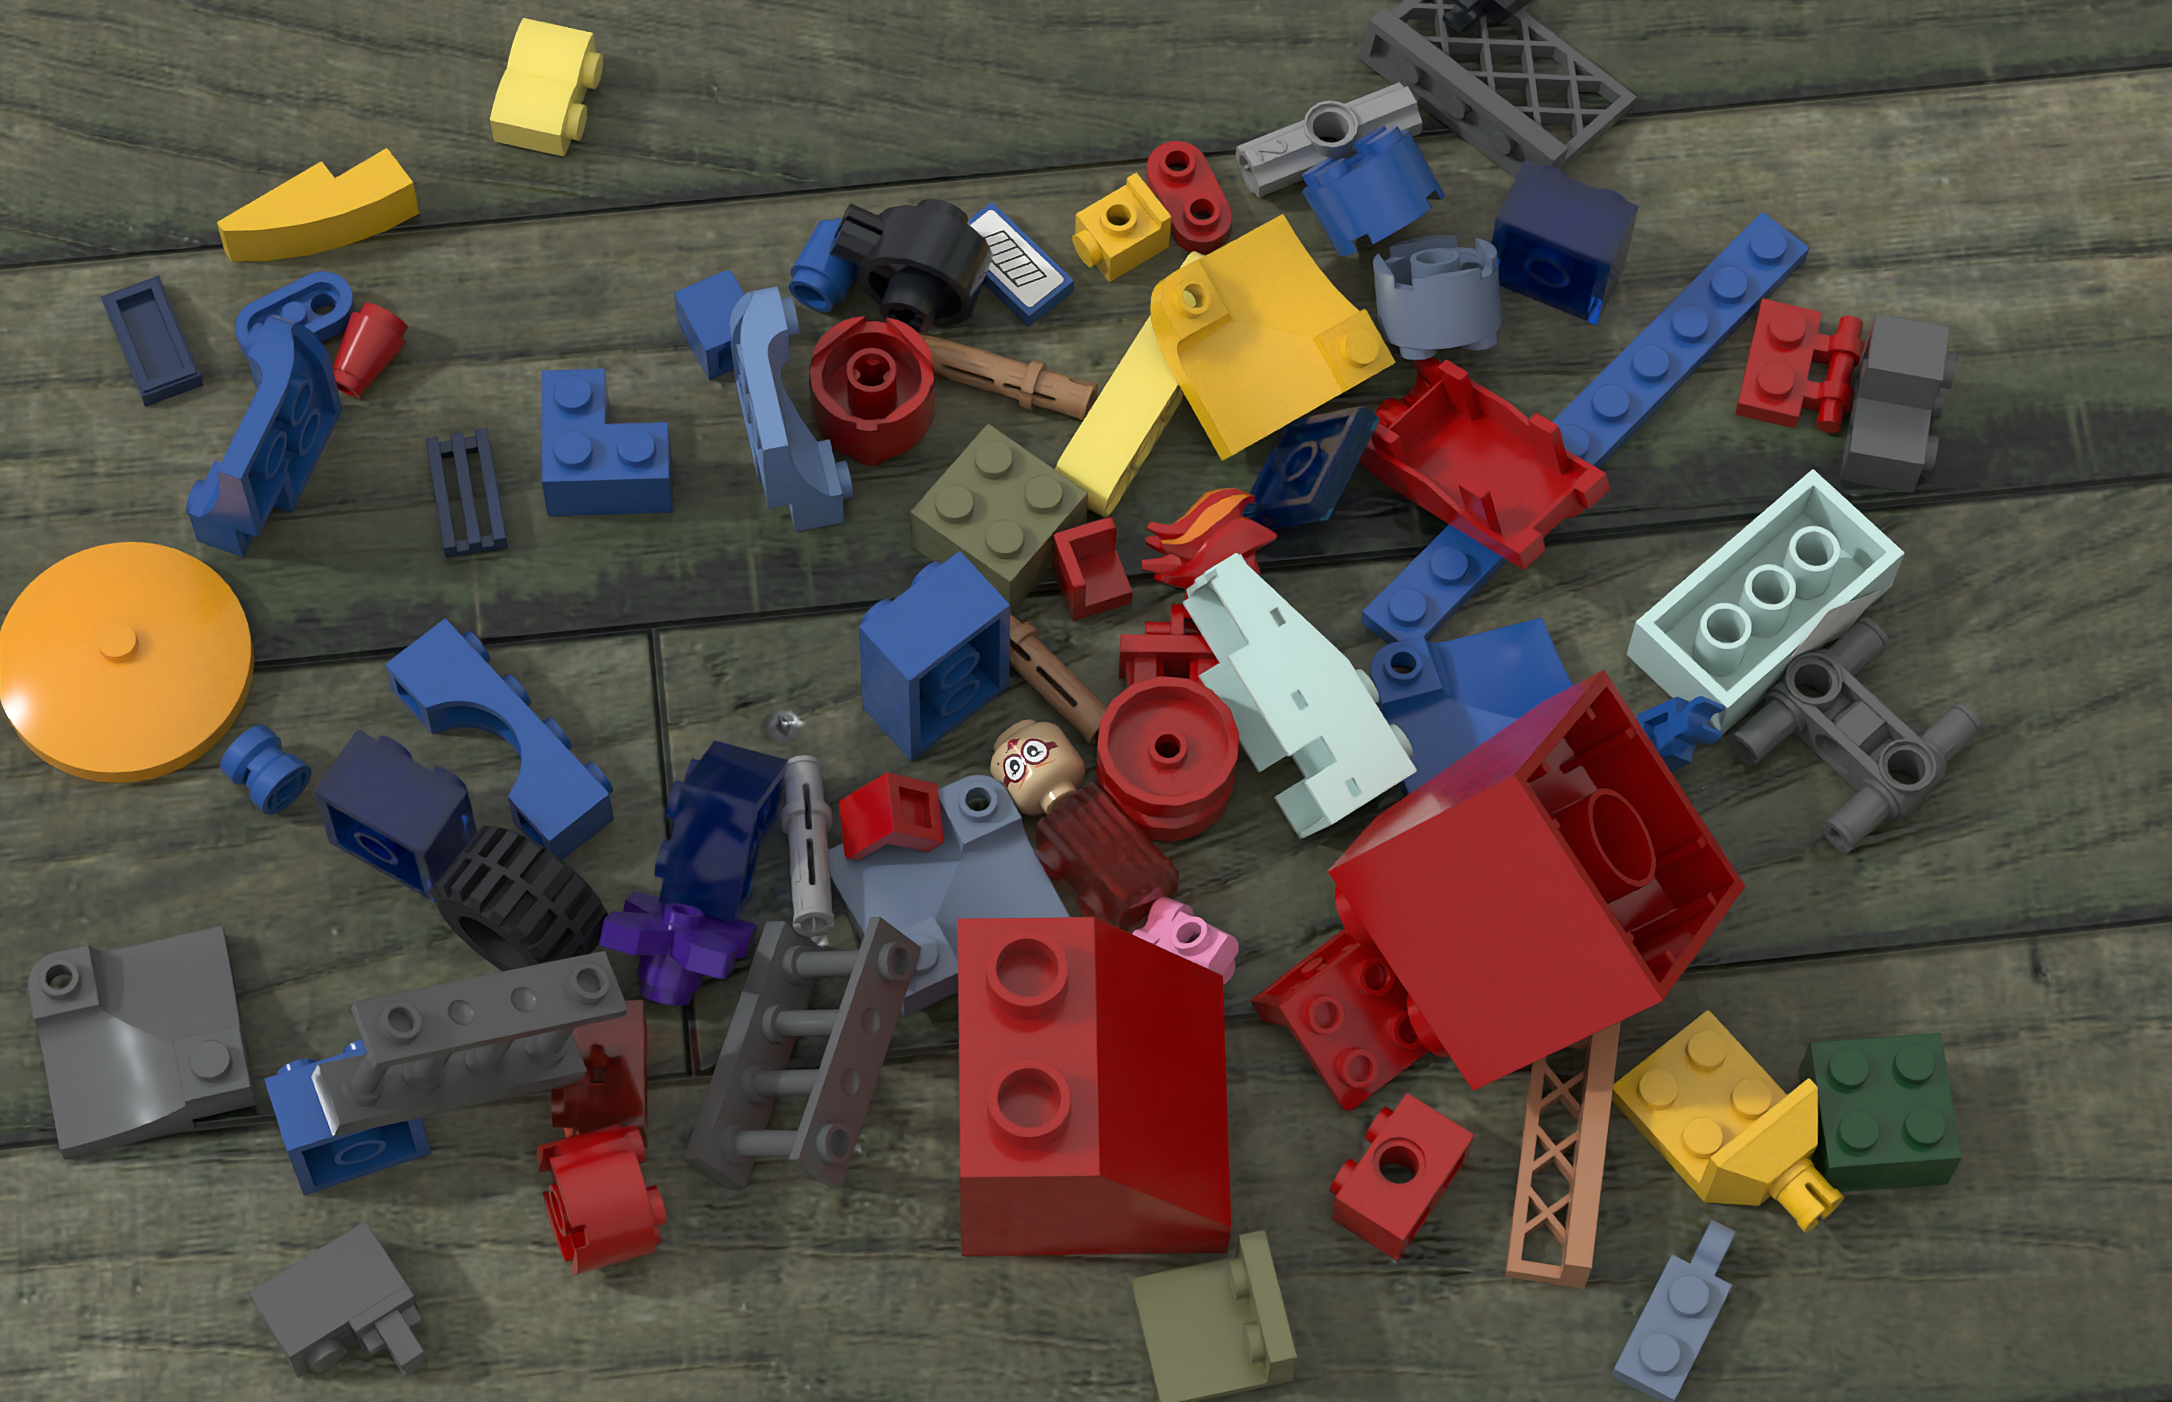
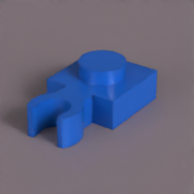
M1677 696L1637 714V720L1672 772L1692 763L1696 744L1712 745L1720 740L1723 732L1708 726V723L1714 714L1724 711L1725 706L1704 696L1696 697L1691 701Z

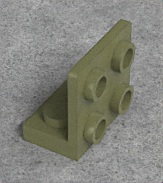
M1265 1230L1238 1235L1235 1257L1140 1276L1133 1280L1132 1291L1159 1402H1198L1293 1381L1297 1354Z

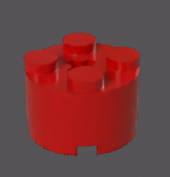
M866 316L854 317L830 328L815 345L809 370L811 413L816 429L824 440H830L831 447L844 455L853 457L855 461L862 465L873 466L882 463L885 459L908 451L925 436L935 416L934 367L931 351L927 343L912 327L899 320L887 317L886 322L866 321Z
M617 1123L537 1147L538 1173L551 1170L553 1184L549 1185V1191L542 1193L547 1215L564 1261L573 1260L571 1273L574 1276L652 1254L655 1251V1246L661 1244L658 1226L666 1224L665 1208L657 1186L654 1185L647 1188L645 1186L639 1164L646 1162V1154L642 1137L635 1124L621 1127Z

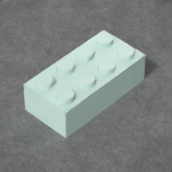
M1812 469L1635 622L1627 655L1672 698L1678 696L1691 701L1696 697L1704 696L1724 705L1725 710L1714 714L1708 723V726L1722 731L1723 735L1767 696V691L1784 677L1787 667L1794 658L1801 654L1811 653L1813 650H1819L1826 645L1823 644L1791 657L1828 610L1880 591L1867 606L1868 608L1892 587L1904 552Z

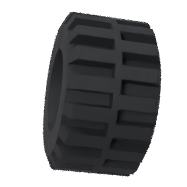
M484 825L477 831L431 889L433 901L452 930L475 952L501 971L591 954L599 944L604 918L609 915L603 903L588 883L559 857L522 834L493 825Z

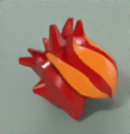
M1219 488L1206 492L1175 523L1169 525L1151 521L1146 529L1156 536L1146 537L1145 544L1165 556L1141 560L1142 570L1154 572L1153 580L1156 582L1188 589L1195 583L1194 580L1203 575L1205 571L1233 554L1238 553V555H1242L1247 565L1261 577L1255 551L1275 541L1277 534L1242 515L1247 504H1254V495L1236 488ZM1187 591L1185 592L1184 601L1189 599ZM1184 606V620L1192 619Z

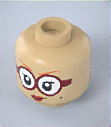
M1030 719L1023 720L1009 727L998 737L994 743L993 750L995 753L992 756L990 771L994 779L1005 787L1019 813L1030 816L1046 813L1048 816H1056L1068 810L1079 797L1077 790L1084 781L1086 767L1080 755L1056 724L1044 721L1036 723Z

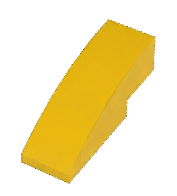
M386 148L336 178L321 161L218 221L217 225L225 253L231 262L271 261L308 256L348 246L385 232L420 214L413 181Z

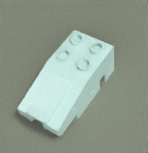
M1235 553L1205 571L1203 575L1194 580L1195 583L1186 589L1189 599L1182 603L1219 661V664L1199 675V678L1205 687L1213 690L1230 708L1239 731V742L1259 773L1283 757L1291 755L1305 777L1274 797L1299 840L1334 824L1417 771L1410 760L1414 754L1409 740L1395 724L1389 726L1376 705L1379 702V695L1369 676L1361 669L1355 670L1349 659L1252 570L1241 554Z

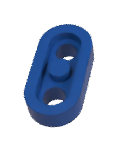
M322 271L304 276L251 302L241 310L235 322V332L241 351L244 354L246 341L253 326L256 323L264 324L271 315H277L304 325L321 342L343 332L347 328L351 314L355 312L352 290L347 281L341 276L332 272ZM322 306L334 308L332 312L326 315L315 313Z

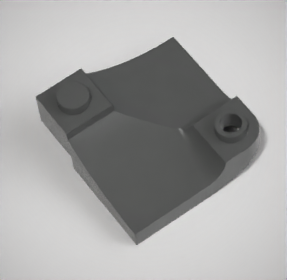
M223 925L119 949L98 950L89 945H84L48 954L40 959L32 968L28 978L29 997L43 1053L59 1149L64 1159L196 1129L194 1119L258 1105L248 1058L249 1049ZM69 975L72 977L70 984L63 989H53L50 987L52 980L57 976Z

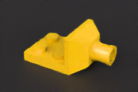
M1709 1010L1705 1011L1613 1084L1612 1101L1705 1203L1759 1206L1772 1196L1775 1201L1778 1200L1798 1222L1797 1225L1806 1233L1818 1225L1817 1218L1819 1216L1822 1220L1826 1219L1843 1201L1844 1196L1837 1188L1834 1189L1816 1170L1815 1164L1811 1161V1157L1818 1144V1087L1808 1078L1787 1095Z

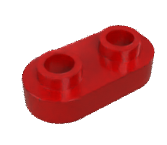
M1171 141L1158 146L1150 154L1147 161L1146 183L1171 215L1170 233L1173 239L1182 249L1190 253L1196 251L1200 254H1209L1223 247L1231 234L1232 211L1203 153L1192 144L1182 141ZM1181 164L1187 168L1183 171H1173L1167 166ZM1204 211L1212 217L1206 220H1199L1193 217L1192 214Z

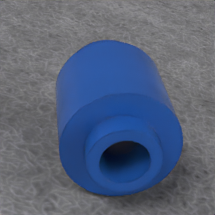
M837 218L834 221H820L790 270L792 280L789 284V291L803 305L819 312H829L834 304L842 303L857 279V266L829 255L831 243L835 239L834 235L842 218Z

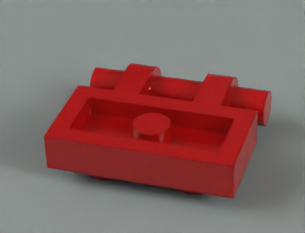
M1762 298L1735 415L1796 428L1800 410L1804 408L1819 412L1816 427L1826 433L1839 432L1843 416L1851 411L1855 395L1850 384L1853 370L1858 366L1865 343L1860 339L1863 329L1862 320L1854 316H1843L1839 319L1836 334L1828 336L1818 333L1822 312ZM1811 361L1829 365L1826 381L1817 383L1807 380Z

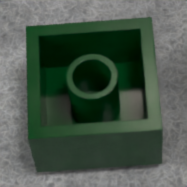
M1941 1033L1810 1042L1798 1072L1800 1085L1809 1078L1818 1087V1144L1811 1158L1816 1170L1828 1183L1840 1192L1948 1184L1962 1156Z

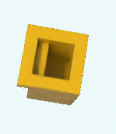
M1136 172L1126 179V185L1076 214L1075 235L1072 236V241L1082 261L1088 267L1096 265L1110 283L1169 248L1171 215Z

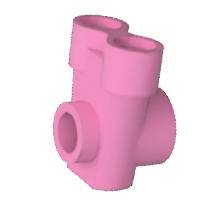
M1168 897L1158 898L1150 909L1146 925L1132 933L1139 938L1223 975V985L1234 974L1236 967L1234 958L1239 951L1237 939L1206 923L1202 918L1194 917L1193 909L1187 904Z

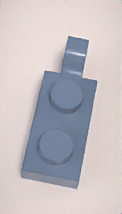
M1711 1220L1691 1263L1671 1255L1611 1377L1660 1402H1675L1731 1290L1732 1284L1715 1275L1732 1243L1736 1231Z

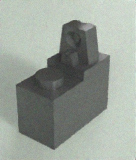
M366 1220L248 1292L258 1316L297 1377L310 1370L313 1373H319L331 1368L345 1357L348 1352L347 1347L357 1342L363 1352L368 1350L371 1356L385 1347L405 1378L428 1364L424 1350L412 1333L413 1329L424 1323L415 1297Z

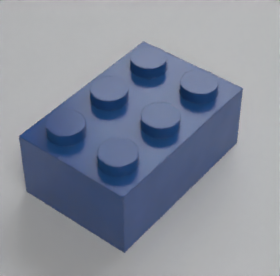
M961 551L944 563L935 561L927 565L915 577L912 587L893 601L890 598L881 600L865 614L859 626L863 709L911 762L1009 688L1010 604Z

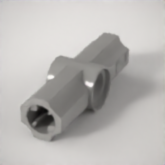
M1399 82L1345 104L1330 100L1319 102L1309 109L1305 115V120L1237 146L1236 159L1250 193H1255L1259 198L1304 180L1302 177L1304 172L1330 157H1333L1335 161L1349 158L1357 153L1353 143L1376 128L1385 125L1388 130L1398 126L1400 131L1409 130L1411 135L1415 136L1421 133L1423 122L1419 115L1417 101L1409 87H1404ZM1332 137L1339 141L1330 143L1324 142L1319 138Z

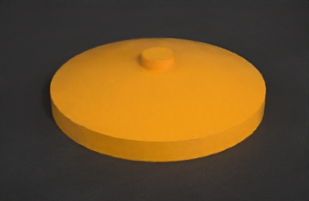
M145 542L111 543L82 550L64 558L41 573L25 588L9 610L0 630V700L12 727L27 747L42 760L65 773L86 780L106 783L138 782L154 779L187 766L213 748L229 731L244 707L253 680V641L245 613L238 598L220 575L208 565L187 553L164 545Z

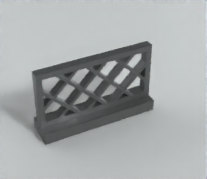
M1404 0L1391 12L1383 7L1368 21L1358 58L1393 85L1400 82L1404 87L1408 86L1420 106L1540 198L1556 185L1560 172L1630 112L1637 100V96L1522 9L1503 22L1518 32V40L1489 39L1487 23L1496 22L1488 15H1484L1475 22L1477 38L1447 37L1446 23L1442 21V18L1455 5L1443 4V0ZM1409 19L1434 20L1436 37L1422 36L1408 26L1406 22ZM1450 54L1480 55L1482 72L1467 71L1450 58ZM1491 55L1521 57L1523 73L1493 72ZM1532 57L1554 59L1563 66L1564 75L1535 74ZM1495 89L1525 90L1527 107L1513 106L1497 94ZM1537 90L1566 91L1569 108L1539 107ZM1578 92L1599 93L1612 104L1606 110L1581 109ZM1541 124L1571 125L1573 138L1564 145L1543 129Z

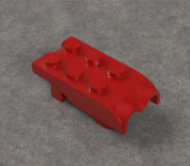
M1433 357L1414 360L1417 369V380L1413 389L1401 399L1391 397L1381 403L1374 416V420L1380 419L1369 441L1358 445L1353 456L1373 476L1391 489L1525 570L1546 550L1544 537L1563 519L1575 517L1582 513L1585 508L1590 509L1610 490L1606 473L1566 450L1559 426L1547 418L1535 413L1528 419L1510 402L1472 381L1467 371L1448 360H1445L1443 363ZM1346 421L1336 428L1340 437L1357 434L1359 431L1358 428Z

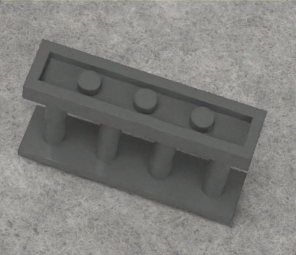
M870 917L860 950L838 951L824 950L808 937L794 931L793 926L786 921L766 922L683 1160L725 1188H745L756 1157H789L788 1160L829 1188L841 1189L921 947L881 917ZM850 977L840 1009L806 1010L817 978ZM830 1036L819 1069L786 1070L797 1037ZM810 1096L798 1130H765L776 1097Z
M605 951L354 1002L351 1010L365 1045L366 1053L360 1056L318 1064L311 1078L333 1137L576 1084L581 1081L587 1069L572 1034L575 1027L624 1017L628 1012V1008Z

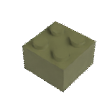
M987 424L910 511L911 546L933 562L941 561L942 563L961 551L1010 604V612L1012 613L1052 567L1053 534L1087 524L1088 492L993 426Z

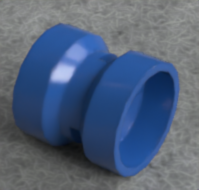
M260 724L245 731L229 746L221 759L220 769L234 784L239 786L247 785V788L250 790L251 801L264 814L271 815L286 808L302 793L310 781L312 772L311 768L298 755L293 753L287 754L285 751H282L280 737L267 725Z

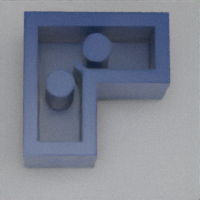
M605 369L542 370V486L547 515L576 516L673 512V467L668 422L610 424V402Z

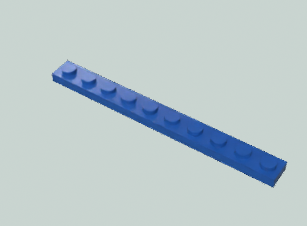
M1761 212L1552 421L1560 428L1565 449L1599 469L1760 307L1762 298L1767 299L1806 260L1809 247L1764 212ZM1449 524L1362 611L1361 623L1387 644L1424 635L1425 640L1428 641L1508 560Z

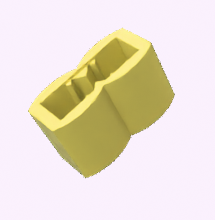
M526 18L522 19L516 32L507 69L499 84L491 112L490 124L494 142L564 157L571 139L577 141L581 139L587 119V106L581 103L588 88L596 89L598 87L603 69V54L596 53L593 33Z

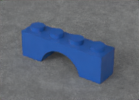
M445 618L385 664L392 692L431 734L454 728H477L491 732L510 744L521 759L518 778L508 795L513 822L528 838L563 860L614 820L610 799L613 787L605 774L593 762L589 761L583 766L569 751L572 748L571 741L552 718L548 717L542 722L528 707L531 704V700L527 692L512 675L506 674L501 678L488 664L491 658L479 639L468 630L460 634Z

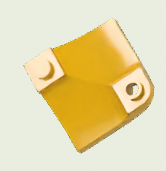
M1284 214L1203 258L1197 259L1162 279L1152 292L1150 306L1151 323L1159 347L1171 372L1222 461L1396 363L1367 310L1359 311L1329 281L1308 254ZM1184 291H1188L1194 296L1196 301L1194 307H1190L1185 302L1183 297Z

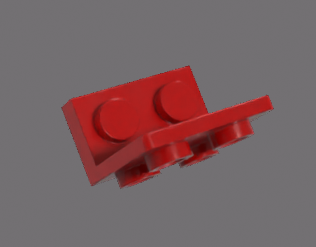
M1346 928L1249 1000L1263 1022L1285 1026L1290 1029L1338 1107L1342 1110H1353L1429 1051L1421 1043L1410 1023L1407 1011L1408 992L1379 948L1369 949L1355 941Z

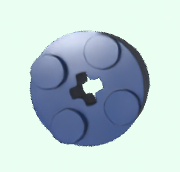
M1385 125L1376 128L1353 143L1357 150V153L1337 161L1330 157L1302 174L1307 184L1302 193L1340 257L1357 252L1353 241L1367 234L1372 244L1397 232L1429 211L1432 207L1427 199L1442 200L1445 197L1443 189L1409 130L1400 131L1398 126L1387 130Z

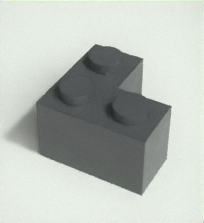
M1875 314L1855 373L1853 387L1855 395L1849 414L1840 480L1914 493L1921 472L1932 473L1937 456L1939 436L1929 434L1931 417L1939 419L1941 416L1946 389H1951L1957 364V352L1947 351L1950 326Z

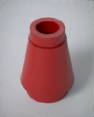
M365 303L359 313L353 312L351 314L333 365L338 391L355 399L361 398L364 391L370 387L406 345L403 336L408 326L403 320L392 312L372 303Z

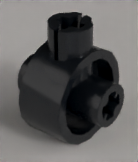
M937 199L922 200L917 206L902 205L890 207L879 215L850 203L834 235L835 239H833L829 249V255L858 267V282L863 291L880 305L879 312L885 320L886 317L899 320L912 327L918 333L927 332L932 328L933 324L941 326L959 324L972 316L993 253L986 239L969 225L970 220L965 212L949 202Z

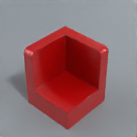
M1112 517L1053 534L1052 569L1072 621L1132 603L1133 592L1116 551L1117 528Z
M886 772L839 801L844 855L847 859L859 861L886 844L930 852L944 843L938 786L936 783Z

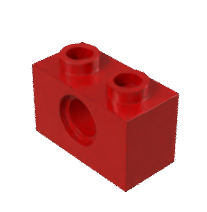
M1408 1093L1405 1094L1394 1111L1384 1106L1365 1136V1140L1371 1143L1359 1163L1349 1158L1331 1184L1329 1192L1336 1196L1331 1219L1396 1261H1399L1468 1159L1474 1134ZM1388 1164H1401L1411 1171L1414 1178L1403 1184L1392 1183L1384 1178L1380 1169Z

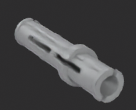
M801 755L790 758L783 765L786 806L782 809L780 816L782 830L788 835L790 876L794 910L793 929L800 935L817 937L829 933L834 928L835 922L834 914L832 913L831 871L827 832L831 830L833 819L831 808L825 803L823 762L813 756ZM805 806L808 808V830L805 827ZM807 842H810L809 849H807ZM808 861L811 862L813 885L809 884Z

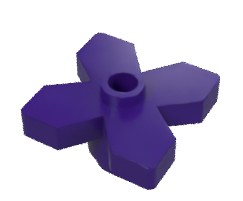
M633 892L626 898L623 912L612 911L604 918L599 945L632 955H640L636 976L641 980L640 994L658 1003L683 1006L690 1004L693 992L700 990L703 975L725 979L733 971L735 959L745 958L752 951L758 925L722 914L704 915L701 910L689 905L674 903L671 900L642 892Z

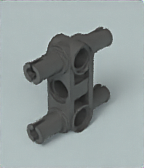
M1869 618L1860 620L1828 650H1813L1811 653L1801 654L1794 658L1787 667L1784 677L1767 691L1765 706L1732 734L1729 740L1731 748L1743 762L1750 766H1756L1790 734L1797 735L1852 786L1857 793L1828 818L1822 826V831L1827 840L1843 853L1850 852L1883 820H1898L1902 816L1910 815L1917 811L1924 802L1927 793L1945 778L1947 762L1982 730V724L1977 715L1966 705L1958 702L1923 734H1916L1865 688L1855 676L1882 653L1889 644L1888 637L1883 629ZM1802 685L1812 686L1823 697H1806L1796 687ZM1896 770L1906 772L1916 783L1910 785L1901 784L1894 780L1889 772Z

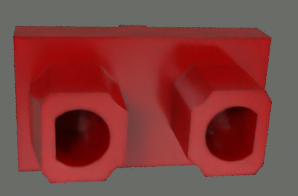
M1170 604V622L1145 621V634H1120L1119 679H1125L1127 688L1134 683L1158 676L1187 678L1204 686L1199 675L1219 664L1195 622H1184L1183 604Z

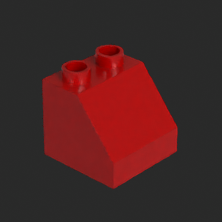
M1605 670L1543 701L1378 815L1327 871L1336 884L1335 904L1344 927L1355 941L1369 949L1379 948L1408 992L1407 1011L1410 1023L1417 1037L1433 1054L1439 1057L1450 1056L1473 1091L1662 1002L1746 887Z
M1095 917L958 918L961 1256L1228 1253L1231 1233L1223 975Z

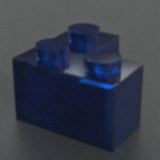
M715 740L700 760L694 758L691 760L684 782L676 780L668 798L666 818L675 821L671 840L665 839L663 841L655 864L654 876L663 879L659 903L689 905L701 910L704 915L734 923L750 899L761 840L777 818L788 760Z

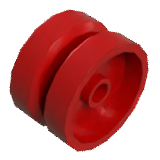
M1163 676L1134 683L1111 701L1099 723L1096 787L1104 809L1123 829L1147 840L1175 842L1201 834L1222 817L1233 797L1238 759L1239 731L1230 708L1213 690L1187 678Z

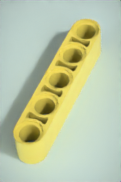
M1192 251L1180 268L1203 258L1204 255ZM1184 291L1183 297L1185 302L1190 307H1194L1196 305L1194 296L1188 291ZM1151 315L1055 467L1056 471L1088 492L1087 509L1104 518L1108 517L1116 508L1185 397L1159 347L1152 327Z

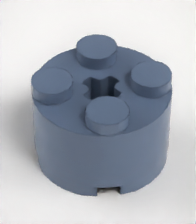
M1434 235L1413 238L1389 246L1390 258L1385 261L1379 253L1374 257L1373 269L1379 333L1385 341L1399 346L1402 358L1422 360L1436 355L1437 349L1461 346L1467 350H1484L1497 343L1496 332L1502 325L1497 250L1494 245L1485 240L1475 238V249L1458 247V237L1456 235Z

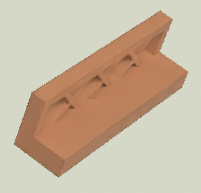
M1621 1021L1567 1046L1569 1048L1586 1050L1584 1070L1564 1084L1546 1064L1547 1056L1531 1063L1505 1277L1580 1289L1585 1288L1593 1262ZM1545 1081L1553 1092L1542 1099L1543 1083ZM1582 1085L1579 1104L1571 1092ZM1558 1101H1561L1576 1119L1577 1129L1575 1133L1555 1146L1538 1125L1539 1115ZM1537 1142L1545 1154L1534 1161ZM1574 1147L1571 1165L1563 1154ZM1553 1162L1568 1180L1570 1187L1569 1194L1548 1208L1532 1189L1531 1179L1533 1175ZM1529 1204L1538 1216L1526 1223ZM1567 1209L1564 1228L1555 1216ZM1545 1224L1562 1245L1560 1266L1522 1260L1524 1238Z

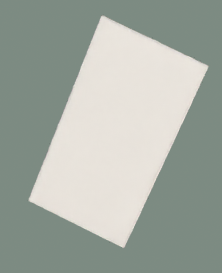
M1880 591L1828 610L1791 657L1843 637Z

